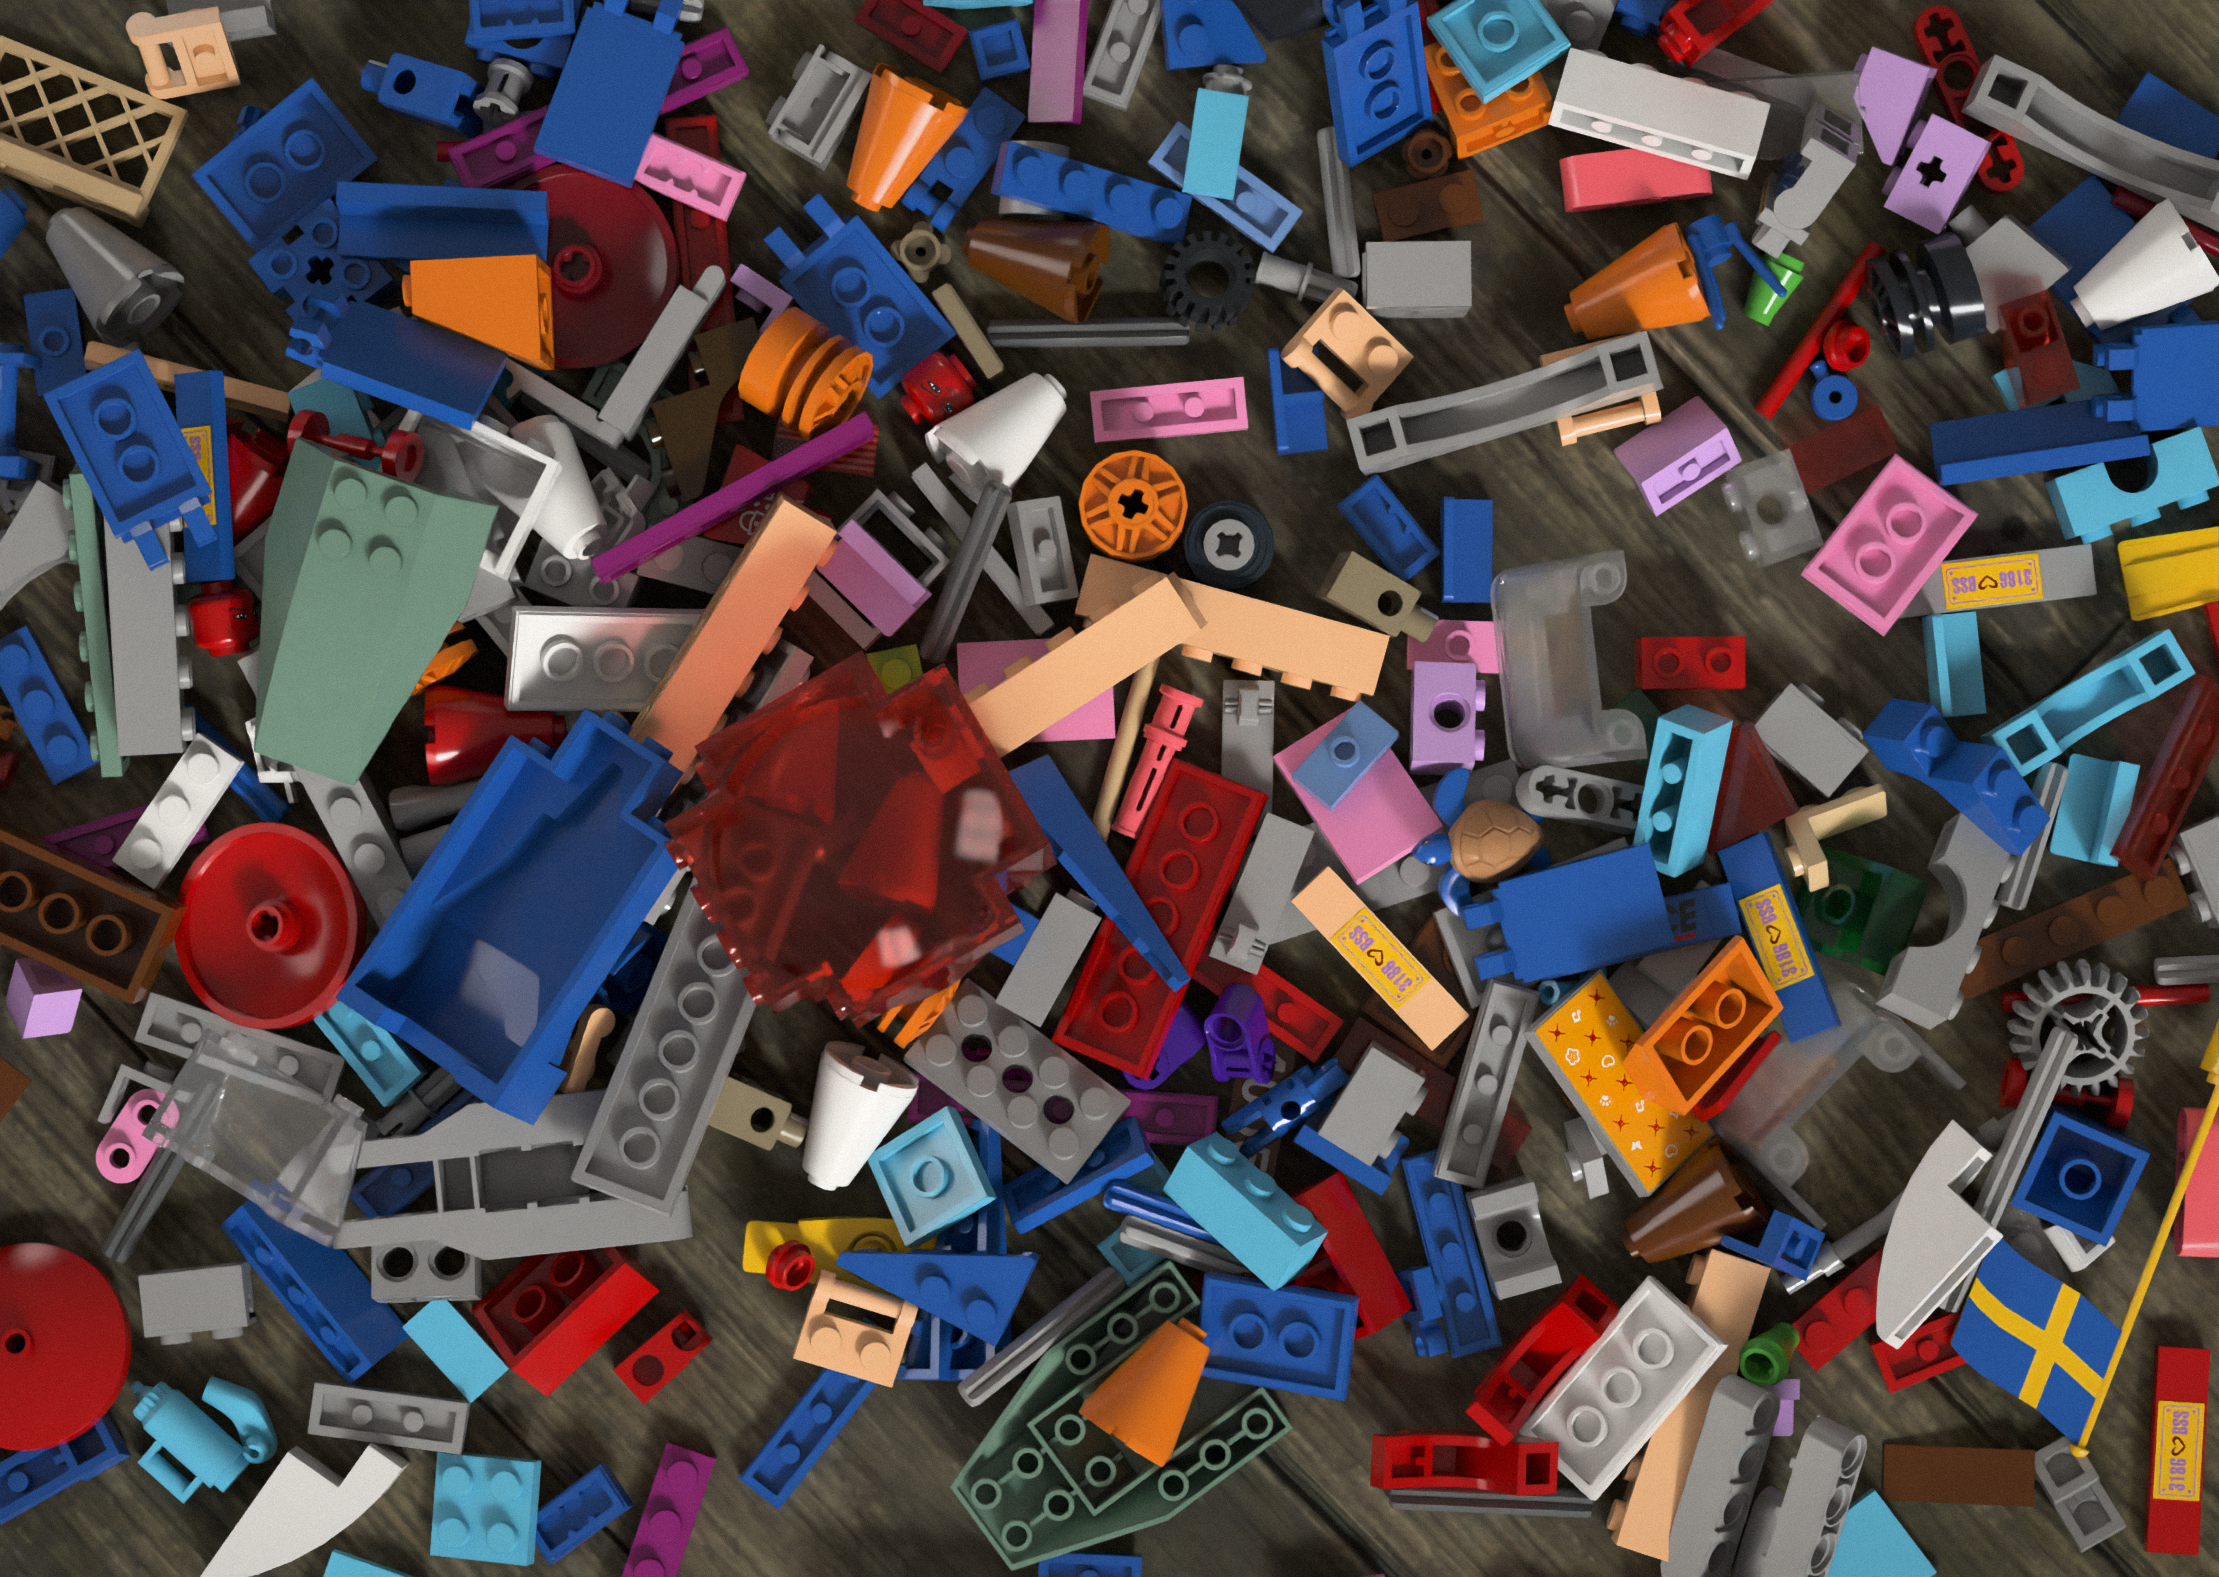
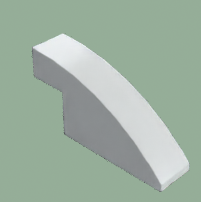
M1954 1120L1948 1124L1930 1146L1911 1176L1895 1210L1883 1249L1877 1286L1876 1329L1877 1335L1897 1350L2004 1236L1960 1195L1995 1156Z
M371 1443L344 1479L306 1451L295 1446L287 1452L200 1577H249L289 1563L323 1545L370 1508L391 1487L410 1462L385 1444Z

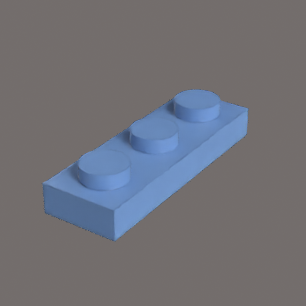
M1178 121L1148 161V166L1182 189L1191 129ZM1240 165L1238 166L1233 200L1187 193L1271 255H1273L1303 213L1300 208Z

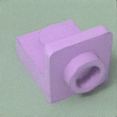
M742 263L730 279L731 283L739 289L735 298L759 314H761L765 306L772 310L758 331L759 336L764 333L778 316L784 311L791 309L795 304L792 296Z

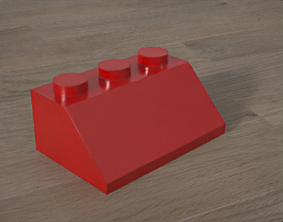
M1342 1171L1333 1173L1288 1194L1296 1203L1307 1208L1312 1213L1314 1219L1329 1231L1303 1275L1288 1284L1360 1296L1355 1340L1378 1332L1413 1308Z
M625 1246L530 1255L521 1261L471 1310L511 1370L547 1397L660 1290L640 1262Z

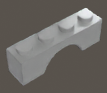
M1961 812L1944 823L1927 867L1939 880L1948 898L1950 918L1947 931L1937 945L1929 947L1909 946L1893 957L1874 1003L1929 1030L1947 1019L1952 1020L1958 1013L1964 999V992L1959 990L1965 973L1970 974L1973 971L1981 955L1982 947L1977 945L1982 928L1987 929L1990 926L1999 907V901L1994 899L1999 884H2004L2011 875L2017 859L2015 855L2002 849Z

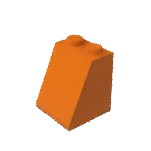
M536 254L410 261L411 275L403 276L402 291L405 306H412V313L433 327L508 353L507 357L544 372L555 371L551 268Z

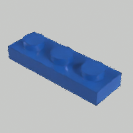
M26 625L0 639V686L53 785L58 786L99 764L100 761L93 762L90 736L31 626Z
M1132 1116L1113 1126L1068 1185L1042 1165L1003 1185V1197L1012 1225L1022 1235L1103 1192L1112 1181H1123L1155 1164L1143 1125L1135 1116Z

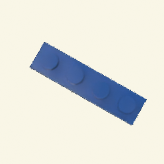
M1005 141L1000 145L990 192L1083 221L1097 222L1108 226L1110 229L1171 247L1178 241L1183 244L1193 197L1013 141Z

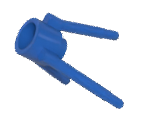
M1715 214L1693 222L1682 231L1694 257L1715 329L1720 330L1724 327L1723 321L1726 319V313L1712 267L1732 256L1729 249L1732 244L1735 245L1779 297L1786 296L1787 290L1742 237L1735 221L1724 225L1720 215Z

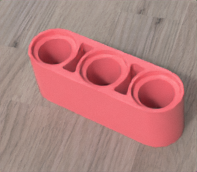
M1634 148L1575 155L1559 160L1565 211L1570 213L1687 200L1713 194L1710 170Z
M2182 1107L2179 1111L2176 1136L2175 1187L2206 1108ZM2219 1108L2174 1219L2173 1242L2177 1256L2219 1258Z

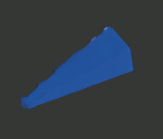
M1047 754L1006 772L991 783L992 786L1010 804L1103 912L1114 922L1169 987L1176 993L1191 979L1054 760Z
M974 1119L971 1127L975 1130L972 1143L997 1198L938 1235L934 1250H954L957 1253L965 1254L973 1250L990 1251V1254H1007L1000 1134L981 1119ZM921 1309L919 1317L915 1318L910 1333L913 1335L905 1363L899 1365L897 1379L963 1381L1012 1342L1011 1320L1001 1341L995 1347Z

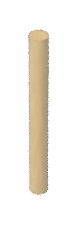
M1161 656L1137 670L1133 676L1092 818L1106 843Z

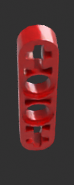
M1931 6L1924 10L1913 23V41L1923 64L1938 69L1932 84L1949 122L1965 129L1964 121L1966 114L1962 113L1961 110L1981 65L1957 13L1948 6ZM1934 17L1938 24L1946 22L1949 26V30L1943 35L1947 49L1949 50L1957 44L1961 51L1949 54L1939 63L1936 62L1933 56L1943 51L1939 39L1936 36L1927 38L1924 32L1931 25L1929 18ZM1960 63L1968 68L1971 73V83L1967 89L1957 91L1947 86L1944 81V70L1949 64ZM1992 127L1990 133L1986 137L1981 138L1989 142L1994 141L1997 137L2000 139L2002 145L1994 148L1993 153L2000 164L2008 162L2011 166V171L2005 175L2007 183L2002 184L1998 177L1991 179L1988 177L1986 171L1993 166L1988 151L1974 179L1983 191L1988 194L2000 195L2007 193L2019 184L2023 177L2024 164L2013 137Z

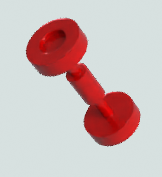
M303 409L294 416L287 435V448L290 456L296 437L299 436L349 453L348 456L369 461L374 457L382 458L383 473L409 482L415 480L423 463V441L419 434L414 432L396 430L388 438L385 447H379L375 440L344 433H339L336 437L329 436V422L326 415L322 412Z
M2008 1057L2004 1065L1999 1089V1105L2002 1108L2016 1110L2029 1081H2026L2027 1071L2022 1067L2020 1058ZM2116 1076L2118 1088L2110 1086L2108 1095L2099 1094L2098 1096L2091 1095L2090 1092H2087V1087L2083 1086L2078 1099L2072 1096L2071 1085L2066 1084L2058 1095L2055 1094L2052 1101L2083 1106L2085 1102L2106 1105V1126L2123 1130L2128 1124L2132 1111L2134 1082L2130 1078Z

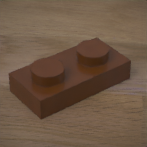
M1472 169L1372 193V200L1383 242H1400L1483 222L1484 220Z

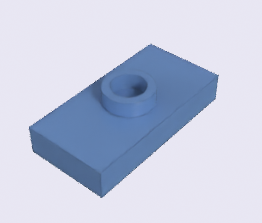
M1359 700L1292 774V780L1332 812L1399 738V732Z

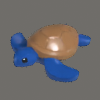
M1460 767L1447 771L1437 785L1433 795V809L1449 827L1447 835L1441 833L1427 835L1419 840L1411 853L1418 861L1425 865L1438 866L1445 865L1447 862L1451 863L1440 876L1438 894L1445 906L1457 917L1463 919L1460 906L1474 903L1469 891L1470 881L1494 883L1510 877L1527 863L1533 868L1544 869L1551 865V858L1547 848L1541 846L1544 834L1538 825L1545 821L1546 817L1530 814L1523 808L1520 810L1513 805L1494 799L1480 800L1466 808L1464 795L1469 779V771L1466 768Z

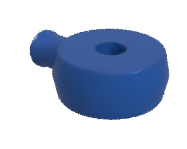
M1822 359L1809 366L1816 379L1810 392V404L1814 413L1819 418L1828 422H1840L1850 417L1855 411L1858 404V392L1853 382L1847 377L1840 374H1830L1825 360ZM1830 393H1836L1838 395V403H1832L1830 401Z

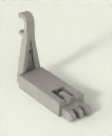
M715 265L707 267L692 292L679 285L600 413L511 359L506 358L504 370L513 375L511 386L505 389L508 401L516 399L522 392L617 451L624 439L629 442L632 441L649 414L651 403L657 401L692 345L694 335L700 332L710 316L712 309L726 288L723 270Z

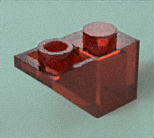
M2048 289L1997 306L2003 361L2019 409L2069 394L2081 388Z

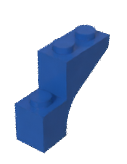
M1891 698L1862 733V736L1886 770L1911 776L1933 788L2010 854L2022 856L2051 819L2002 747L1958 740L1934 704Z

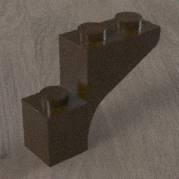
M753 317L694 335L692 342L694 350L686 352L695 381L705 380L706 386L651 403L650 413L652 418L644 420L653 450L662 447L668 463V467L660 470L669 498L679 496L682 508L697 503L702 497L718 410L727 395L739 385L741 372L748 356L760 338Z

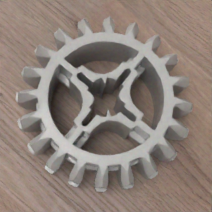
M2085 959L2078 960L2074 972L2070 971L2064 961H2058L2056 967L2058 975L2053 978L2045 970H2039L2038 978L2042 984L2036 989L2032 984L2023 983L2022 990L2029 997L2028 1002L2021 1000L2012 1001L2013 1010L2022 1017L2011 1019L2007 1023L2010 1032L2017 1035L2009 1041V1046L2014 1053L2020 1054L2018 1058L2021 1059V1065L2024 1070H2031L2029 1076L2031 1078L2042 1053L2040 1029L2045 1016H2050L2055 1022L2056 1027L2070 1030V1027L2063 1019L2066 1018L2073 1025L2077 1022L2082 1026L2085 1024L2086 1029L2094 1039L2089 1038L2083 1032L2077 1035L2078 1044L2056 1091V1095L2062 1091L2066 1084L2071 1085V1094L2076 1099L2081 1094L2083 1085H2086L2093 1096L2099 1095V1082L2106 1080L2111 1087L2118 1088V1079L2114 1075L2117 1071L2121 1069L2127 1074H2134L2135 1068L2129 1062V1056H2145V1049L2135 1041L2149 1037L2150 1032L2145 1024L2139 1023L2148 1017V1011L2145 1006L2136 1004L2141 997L2139 991L2134 986L2126 987L2128 980L2121 972L2110 976V969L2104 963H2098L2091 971L2090 965ZM2075 994H2093L2092 996L2086 994L2084 999L2073 1005H2066L2060 1002L2064 998ZM2114 1005L2117 1023L2115 1033L2109 1043L2102 1036V1027L2109 1018L2106 1013ZM2092 1053L2096 1055L2090 1060L2070 1064L2080 1054Z

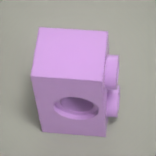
M1414 661L1410 693L1409 774L1444 776L1447 771L1461 767L1466 768L1469 771V776H1471L1475 760L1483 761L1485 732L1484 730L1475 729L1476 711H1484L1485 680H1476V663ZM1442 710H1450L1459 716L1461 724L1455 728H1444L1436 722L1434 715Z

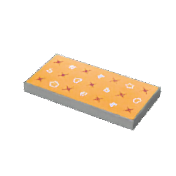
M1600 969L1589 972L1522 1032L1639 1198L1651 1195L1716 1134L1708 1121L1702 1123L1691 1112L1683 1116L1643 1099L1622 1063L1634 1044L1645 1032Z

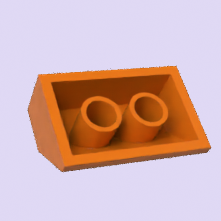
M1735 935L1640 1037L1625 1058L1622 1065L1643 1099L1685 1116L1783 1010L1784 1007L1743 937Z

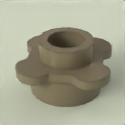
M924 221L915 223L912 231L903 240L894 241L890 247L891 256L895 261H901L909 270V277L915 283L926 282L929 279V273L938 265L947 264L952 256L950 247L947 244H941L936 236L933 235L931 224ZM924 248L926 250L925 256L918 257L916 250Z

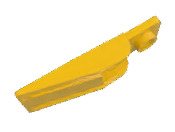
M2219 526L2125 540L2117 544L2116 548L2130 617L2133 621H2142L2219 601Z
M859 1216L813 1217L799 1219L797 1223L749 1220L745 1226L742 1268L746 1272L765 1274L768 1257L777 1246L790 1240H800L809 1247L811 1256L815 1260V1269L808 1283L815 1284L820 1270L823 1269L836 1273L835 1279L898 1297L836 1265L835 1263L840 1253L844 1250L857 1251L861 1248H881V1252H910L912 1249L934 1250L938 1235L917 1248L905 1247L893 1218Z

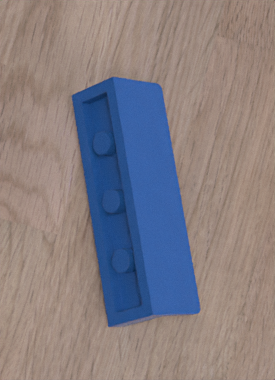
M337 181L336 204L340 213L338 253L341 257L414 261L536 254L543 262L547 263L550 213L547 191Z
M2092 399L1933 422L1929 426L1936 483L1942 486L2149 456L2148 435L2140 434V432L2131 429L2130 421L2106 422L2103 420V417L2091 416Z
M281 1177L241 1205L219 1226L348 1385L352 1384L409 1337L408 1333L402 1328L404 1323L387 1303H378L371 1299V1283L343 1249H333L332 1235L297 1192L284 1182Z

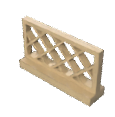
M0 35V62L4 53L7 52L24 59L30 71V75L4 85L0 81V97L10 119L0 123V172L142 229L150 212L148 204L187 121L188 111ZM33 63L46 69L36 72ZM60 74L72 78L78 94L49 104L41 81ZM80 82L93 88L83 91ZM35 84L44 107L15 117L6 95ZM107 93L119 97L125 113L96 123L88 101ZM127 101L141 107L131 110ZM82 103L91 126L62 136L54 114ZM155 112L172 119L165 135L145 143L135 121ZM48 116L57 139L37 147L26 143L19 127ZM130 122L139 145L110 156L101 133ZM14 129L17 138L4 133ZM96 135L105 158L85 166L74 162L67 146ZM62 149L65 158L51 152ZM158 149L152 161L148 152ZM143 154L149 170L141 188L121 181L114 165ZM109 168L112 177L98 171Z

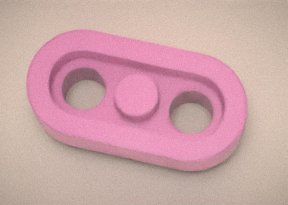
M148 1088L136 1092L129 1098L97 1148L96 1164L100 1173L106 1179L115 1183H128L144 1175L179 1114V1107L174 1097L153 1088ZM146 1105H151L157 1110L158 1117L153 1124H148L142 1119L141 1112ZM118 1148L125 1149L129 1154V1163L125 1167H120L114 1162L113 1155Z

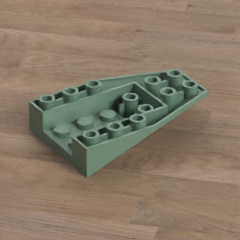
M1165 1258L1042 1355L951 1484L950 1488L1011 1571L1168 1521L1293 1429L1291 1420L1266 1387L1201 1376L1171 1459L1167 1461L1164 1467H1160L1124 1445L1125 1443L1114 1435L1106 1433L1078 1412L1083 1405V1401L1167 1320L1177 1325L1181 1317H1184L1194 1325H1199L1201 1298L1173 1260Z

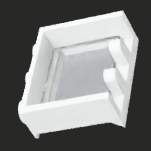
M408 409L398 430L419 434L424 446L423 463L419 474L412 483L438 492H443L450 488L499 505L480 568L507 581L513 565L559 473L563 469L560 462L553 459L557 451L528 437L524 445L506 436L509 427L484 414L480 415L478 421L475 422L471 431ZM382 462L377 471L383 472Z

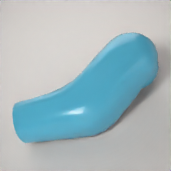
M212 1376L206 1385L202 1401L221 1411L234 1423L243 1446L242 1455L247 1461L252 1464H261L270 1460L277 1451L278 1438L262 1399L257 1393L246 1387Z

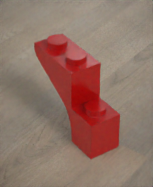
M1681 0L1666 13L1656 28L1661 35L1657 39L1658 44L1670 60L1676 64L1682 60L1689 69L1727 37H1733L1777 0Z

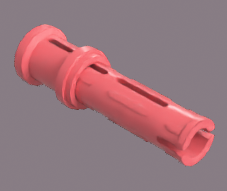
M1163 683L1159 689L1163 695L1151 723L1145 724L1143 729L1145 732L1143 737L1147 738L1146 744L1129 782L1115 821L1110 829L1134 839H1138L1175 750L1181 751L1182 747L1185 748L1188 740L1184 735L1195 708L1201 707L1204 701Z

